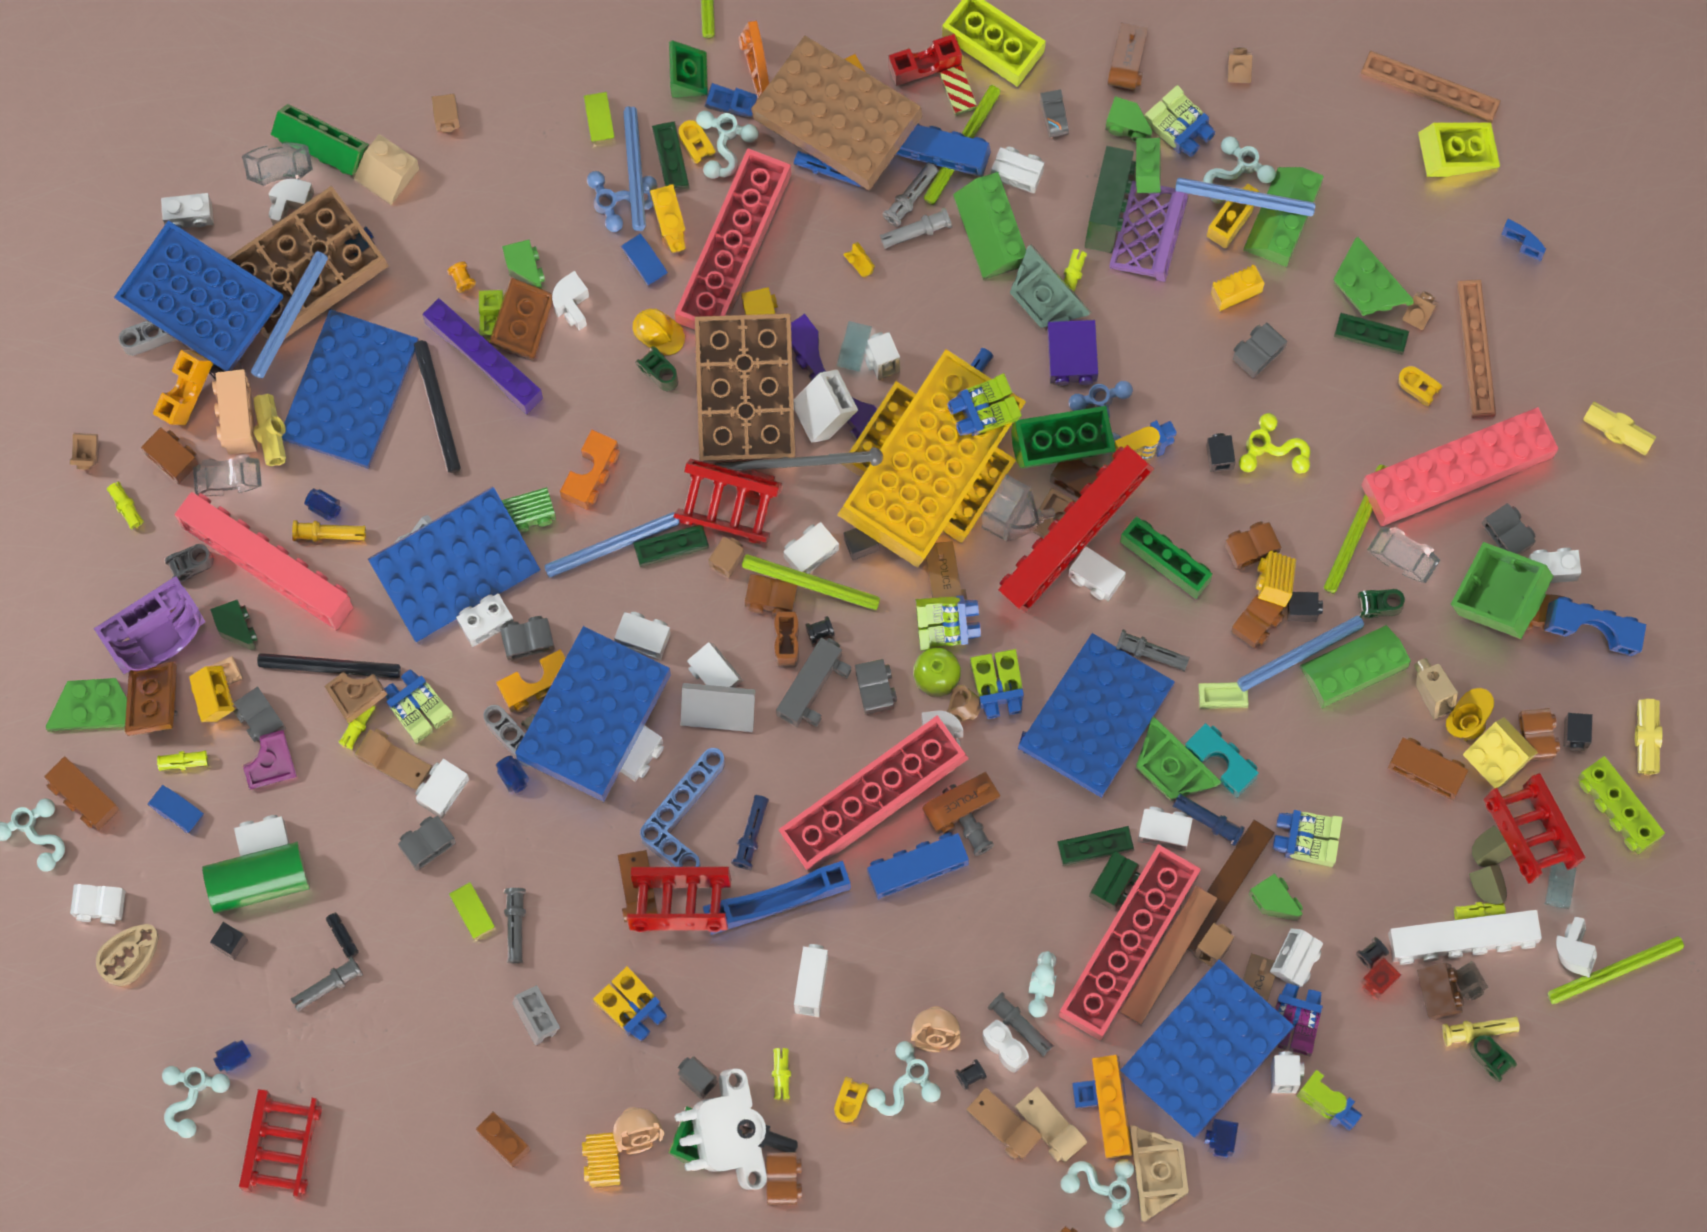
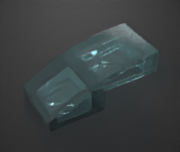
M852 321L848 322L837 362L838 367L860 372L872 326Z
M1563 862L1550 867L1544 904L1564 909L1570 908L1576 868L1567 870Z

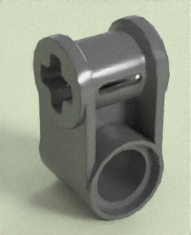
M195 544L185 550L167 556L164 561L171 569L172 578L176 576L182 582L193 575L208 570L213 565L214 558L205 545ZM206 553L204 560L196 561L198 554Z

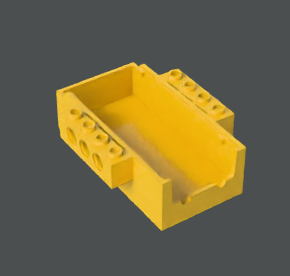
M945 349L916 394L896 381L849 452H866L875 447L882 451L883 460L877 466H873L871 462L841 464L861 477V479L837 515L917 568L923 562L942 531L962 543L1016 459L997 447L1012 423L972 436V434L960 436L956 423L965 419L964 414L961 411L952 415L947 403L955 398L960 391L991 380V378ZM1012 393L1009 397L1014 396L1021 411L1026 401Z

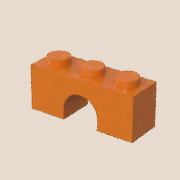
M590 431L581 452L582 457L593 462V469L583 475L570 471L560 490L562 499L586 510L590 504L596 502L599 495L597 490L601 483L604 484L610 473L608 468L611 462L615 463L620 454L616 440L597 431Z

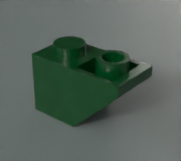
M237 599L210 609L217 630L222 638L251 651L256 649L254 641L258 639L254 628H249L246 622L247 619H250L245 605L241 606Z

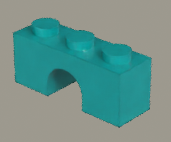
M1205 723L1185 743V747L1203 764L1211 757L1222 758L1226 762L1228 769L1220 778L1221 784L1238 798L1257 779L1259 772L1256 770L1258 768L1250 759L1245 760L1239 755L1240 751L1233 743H1227L1222 739V733L1215 726L1212 725L1210 727Z

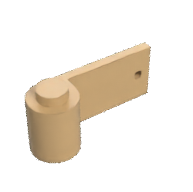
M1038 1087L1014 1106L1026 1121L1041 1134L1042 1139L1051 1148L1048 1151L1049 1154L1057 1162L1062 1160L1065 1163L1087 1144L1084 1136L1072 1124L1066 1121Z

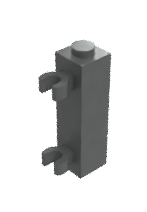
M821 637L777 707L776 714L778 717L795 727L799 726L802 719H805L815 727L818 726L822 720V715L809 708L833 670L846 679L852 671L850 665L839 661L842 657L840 644L830 638L825 640Z

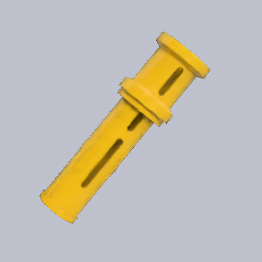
M293 520L292 540L307 539L313 540V542L320 541V539L365 541L366 525H322L318 521L299 523L298 520Z

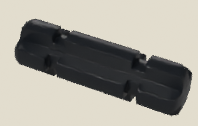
M336 912L328 915L326 921L329 927L332 928L331 930L341 948L343 947L342 950L346 957L350 958L357 955L358 949L352 943L353 940L344 924L341 923L339 915Z

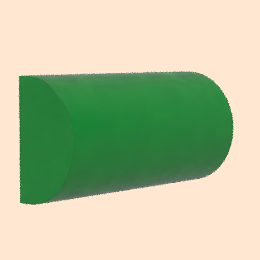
M1106 406L1020 419L1012 424V446L1020 468L1096 457L1116 452Z
M298 842L202 866L204 883L214 914L310 889Z

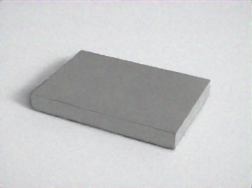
M683 683L681 726L753 732L755 689Z

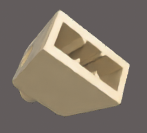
M1427 658L1414 664L1418 672L1416 687L1433 720L1452 712L1456 706L1458 692L1441 665L1435 664L1431 666Z

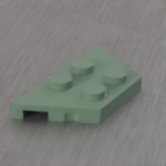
M1032 244L1029 245L1010 293L1033 320L1043 328L1047 327L1048 322L1070 321L1091 314L1092 312L1035 247Z

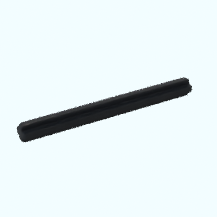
M420 340L414 343L417 361L447 472L455 473L460 471V463L429 347L426 341Z
M264 653L258 654L257 665L263 668L339 674L344 672L345 674L364 676L374 674L377 677L399 678L401 674L400 665L391 663Z

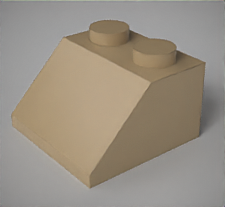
M379 134L365 151L354 180L392 205L419 171V166L416 158Z

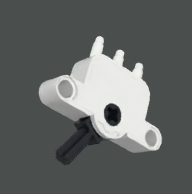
M727 1069L719 1076L720 1097L697 1102L693 1109L675 1114L676 1121L692 1120L695 1134L681 1138L680 1145L691 1146L697 1144L700 1158L685 1163L684 1167L686 1171L705 1168L711 1172L736 1169L739 1185L743 1189H760L767 1181L761 1148H764L766 1145L786 1153H793L797 1150L798 1142L769 1131L771 1126L765 1124L763 1117L757 1111L750 1109L752 1107V1100L746 1073L741 1069ZM731 1074H734L737 1078V1083L734 1087L729 1083ZM740 1125H742V1128L746 1129L745 1133H743V1131L739 1129ZM751 1172L756 1176L754 1185H751L748 1180Z

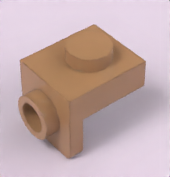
M1238 47L1233 48V51H1228V82L1251 83L1253 55L1251 52H1247V48Z
M1417 292L1413 297L1414 303L1409 305L1402 320L1423 331L1439 302L1435 301V296L1428 292Z
M74 433L72 458L69 464L76 465V469H90V466L98 463V434Z

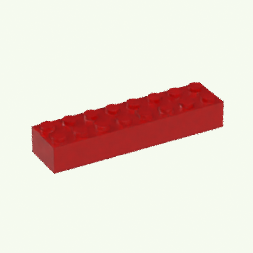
M1126 445L1124 448L1121 446L1112 456L1114 460L1108 466L1105 464L1096 474L1098 478L1092 484L1088 483L1080 492L1082 496L1076 502L1072 501L1064 509L1066 514L1060 520L1056 519L1048 527L1050 532L1044 538H1038L1031 547L1033 551L1028 556H1022L1015 565L1017 569L1012 574H1006L1000 581L1001 587L998 590L1018 609L1027 612L1154 470L1131 447Z

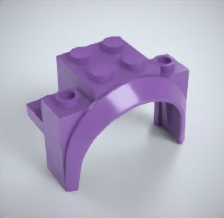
M175 576L95 627L94 630L122 673L126 674L130 670H144L157 666L176 655L194 638L199 626L204 624L205 620L186 589Z

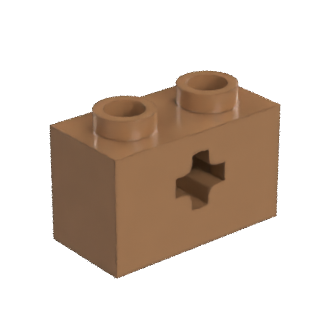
M1213 923L1198 945L1194 957L1212 968L1219 959H1223L1231 947L1234 936L1231 935L1232 931L1223 924L1218 926Z

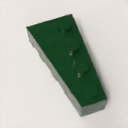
M1106 146L1084 248L1112 253L1116 233L1122 230L1124 218H1120L1121 212L1125 213L1128 199L1124 198L1125 193L1130 194L1132 180H1129V174L1134 175L1136 161H1132L1134 151Z

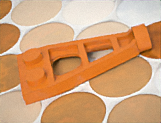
M756 20L746 24L738 41L740 49L745 52L755 91L759 99L769 85L763 44Z

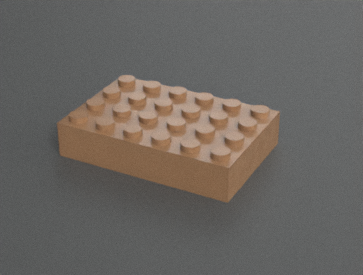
M805 35L751 108L754 120L869 191L922 118L920 105Z
M332 186L227 258L284 296L260 330L267 340L315 252L324 253L328 260L285 338L389 267L383 255Z
M791 314L695 317L699 461L796 457Z

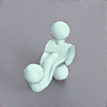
M709 111L700 112L696 117V122L702 129L717 128L719 134L717 141L718 152L729 162L727 168H722L717 161H709L704 165V174L710 179L729 177L736 172L738 160L735 154L726 147L727 140L741 135L744 141L753 142L758 138L759 131L752 124L738 125L736 118L730 113L721 114L717 119ZM725 123L733 124L732 129L728 131L723 130L721 127Z
M1230 136L1222 140L1221 149L1225 154H1234L1238 157L1237 166L1232 171L1220 168L1211 169L1203 178V182L1212 183V180L1216 177L1234 180L1241 176L1243 172L1252 173L1256 171L1261 182L1270 183L1274 180L1276 172L1272 166L1259 163V153L1256 148L1246 146L1241 149L1238 140ZM1250 156L1254 159V162L1245 163L1242 158ZM1210 198L1214 203H1222L1225 201L1221 199Z
M46 798L41 799L35 809L30 811L25 807L17 808L13 811L9 823L0 822V841L10 838L12 831L18 829L25 832L29 840L34 844H53L55 846L54 853H42L37 859L38 868L46 872L51 871L55 867L56 862L63 857L65 845L63 840L56 835H38L34 827L36 826V818L40 816L47 818L54 813V802ZM23 814H28L30 817L29 822L26 825H19V817Z
M1050 951L1042 952L1038 956V966L1035 972L1032 971L1028 993L1036 995L1035 999L1029 1003L1028 1010L1036 1018L1043 1017L1048 1011L1045 996L1053 998L1057 977L1054 976L1053 968L1056 966L1057 959Z
M902 1041L896 1046L895 1053L899 1059L905 1060L908 1065L906 1067V1074L896 1080L893 1086L894 1104L887 1106L885 1104V1093L878 1088L871 1089L866 1096V1101L871 1107L877 1108L883 1115L893 1116L898 1114L904 1106L903 1088L908 1083L920 1084L922 1087L921 1095L927 1102L937 1101L940 1098L941 1090L937 1084L929 1081L930 1070L927 1064L914 1057V1046L908 1041ZM915 1066H922L925 1072L923 1076L915 1078L911 1074L912 1069Z
M175 1066L166 1067L163 1070L162 1079L167 1085L184 1082L189 1088L186 1100L176 1102L166 1109L164 1114L166 1126L170 1130L178 1132L183 1138L192 1137L196 1132L195 1122L191 1119H183L177 1122L174 1119V1115L177 1112L192 1108L198 1098V1092L204 1090L207 1086L217 1093L225 1092L230 1086L229 1078L222 1073L210 1077L197 1067H191L185 1073ZM195 1073H200L202 1076L201 1082L196 1086H192L190 1083L191 1076Z
M1127 1159L1119 1160L1114 1167L1115 1174L1118 1176L1117 1181L1112 1182L1110 1186L1099 1183L1097 1172L1090 1163L1086 1161L1074 1163L1069 1168L1067 1175L1062 1177L1061 1188L1067 1193L1076 1192L1080 1187V1180L1077 1174L1080 1171H1085L1091 1189L1095 1193L1108 1196L1112 1203L1111 1209L1105 1214L1106 1224L1112 1228L1121 1226L1124 1222V1214L1121 1208L1131 1198L1127 1178L1134 1172L1133 1164ZM1116 1188H1123L1126 1191V1196L1122 1199H1116L1112 1192Z

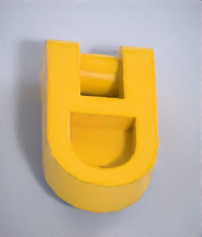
M688 120L680 125V140L694 164L702 161L701 158L706 155L711 156L716 153L707 135L696 121ZM701 142L703 147L696 150L694 145Z
M1413 366L1403 368L1398 377L1399 386L1425 406H1430L1434 394L1439 393L1442 389V385L1438 381ZM1422 383L1427 386L1425 392L1419 389Z
M845 1077L834 1108L835 1116L839 1121L850 1123L857 1118L869 1084L864 1082L859 1084L854 1082L853 1078ZM849 1090L858 1093L856 1099L847 1096Z

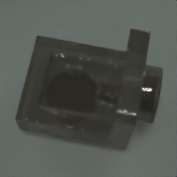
M1471 961L1456 970L1458 974V982L1456 983L1461 990L1460 993L1463 998L1475 1000L1484 994V990L1489 988L1475 962Z

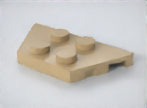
M1130 1125L1141 1222H1145L1189 1193L1183 1143L1138 1128V1126Z

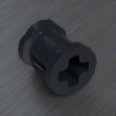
M828 616L824 617V620L811 625L809 623L805 624L812 644L816 643V640L821 639V637L835 636Z
M1374 937L1372 943L1364 950L1356 952L1357 957L1368 969H1372L1374 967L1373 964L1383 955L1387 956L1389 954L1386 946L1377 937Z
M977 1059L973 1060L972 1064L962 1070L957 1069L954 1071L964 1090H967L969 1085L977 1080L987 1077Z

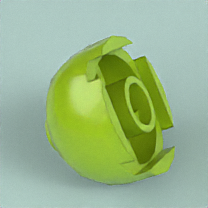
M933 647L930 650H925L918 656L914 664L913 678L916 686L931 697H942L950 694L960 681L961 667L958 659L951 651L944 648Z

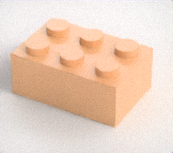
M244 369L217 372L216 381H213L212 385L213 393L216 395L218 402L214 407L216 418L219 419L220 426H217V437L221 441V447L226 448L228 455L257 452L256 437L253 430L255 424L251 384Z

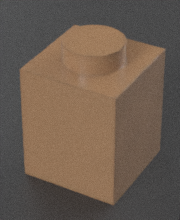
M455 94L431 97L437 131L452 132L460 128Z
M723 536L708 559L709 567L730 579L745 555L744 548H742L743 545L734 538L729 540Z

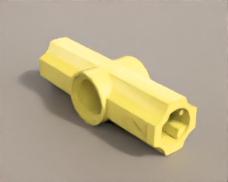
M268 393L258 395L253 398L258 424L253 429L254 435L262 444L266 465L271 467L282 465L286 462L281 436L286 431L285 425L277 416L273 395Z
M1595 401L1583 421L1605 432V436L1612 442L1617 444L1624 443L1645 456L1656 439V436L1635 425V422L1629 416L1623 413H1614Z
M1655 699L1638 700V725L1635 728V746L1638 747V773L1646 775L1658 774L1660 772V748L1663 736L1662 727L1660 726V701Z

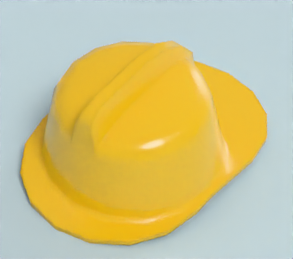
M649 308L636 315L633 321L632 329L634 335L647 347H656L664 356L676 354L682 349L685 342L683 328L663 311Z
M1475 688L1466 692L1446 720L1448 732L1452 736L1461 738L1464 741L1480 737L1486 729V721L1494 708L1492 694L1483 688Z

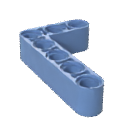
M709 748L700 756L640 830L642 843L671 867H683L684 862L688 860L694 861L696 863L695 867H701L699 857L670 833L724 769V755L717 748ZM712 756L720 759V762L715 766L707 763V760ZM695 775H702L705 780L701 784H694L692 778ZM681 793L689 796L688 801L684 803L678 802L676 798ZM664 812H671L674 817L667 822L661 819V815ZM648 831H656L658 833L657 838L654 840L646 839L645 835ZM669 845H673L677 848V851L673 855H667L664 853V849Z

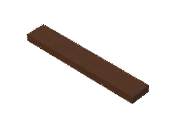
M1253 820L1207 891L1218 899L1188 948L1194 954L1213 923H1217L1275 833L1258 821Z

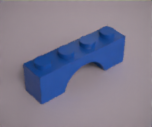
M1559 597L1548 604L1544 631L1567 637L1575 633L1582 624L1592 625L1604 634L1609 650L1628 656L1642 652L1647 624L1638 622L1637 618H1623L1617 616V613L1611 610L1600 611L1594 609L1595 606L1591 604L1573 603V600L1567 597Z

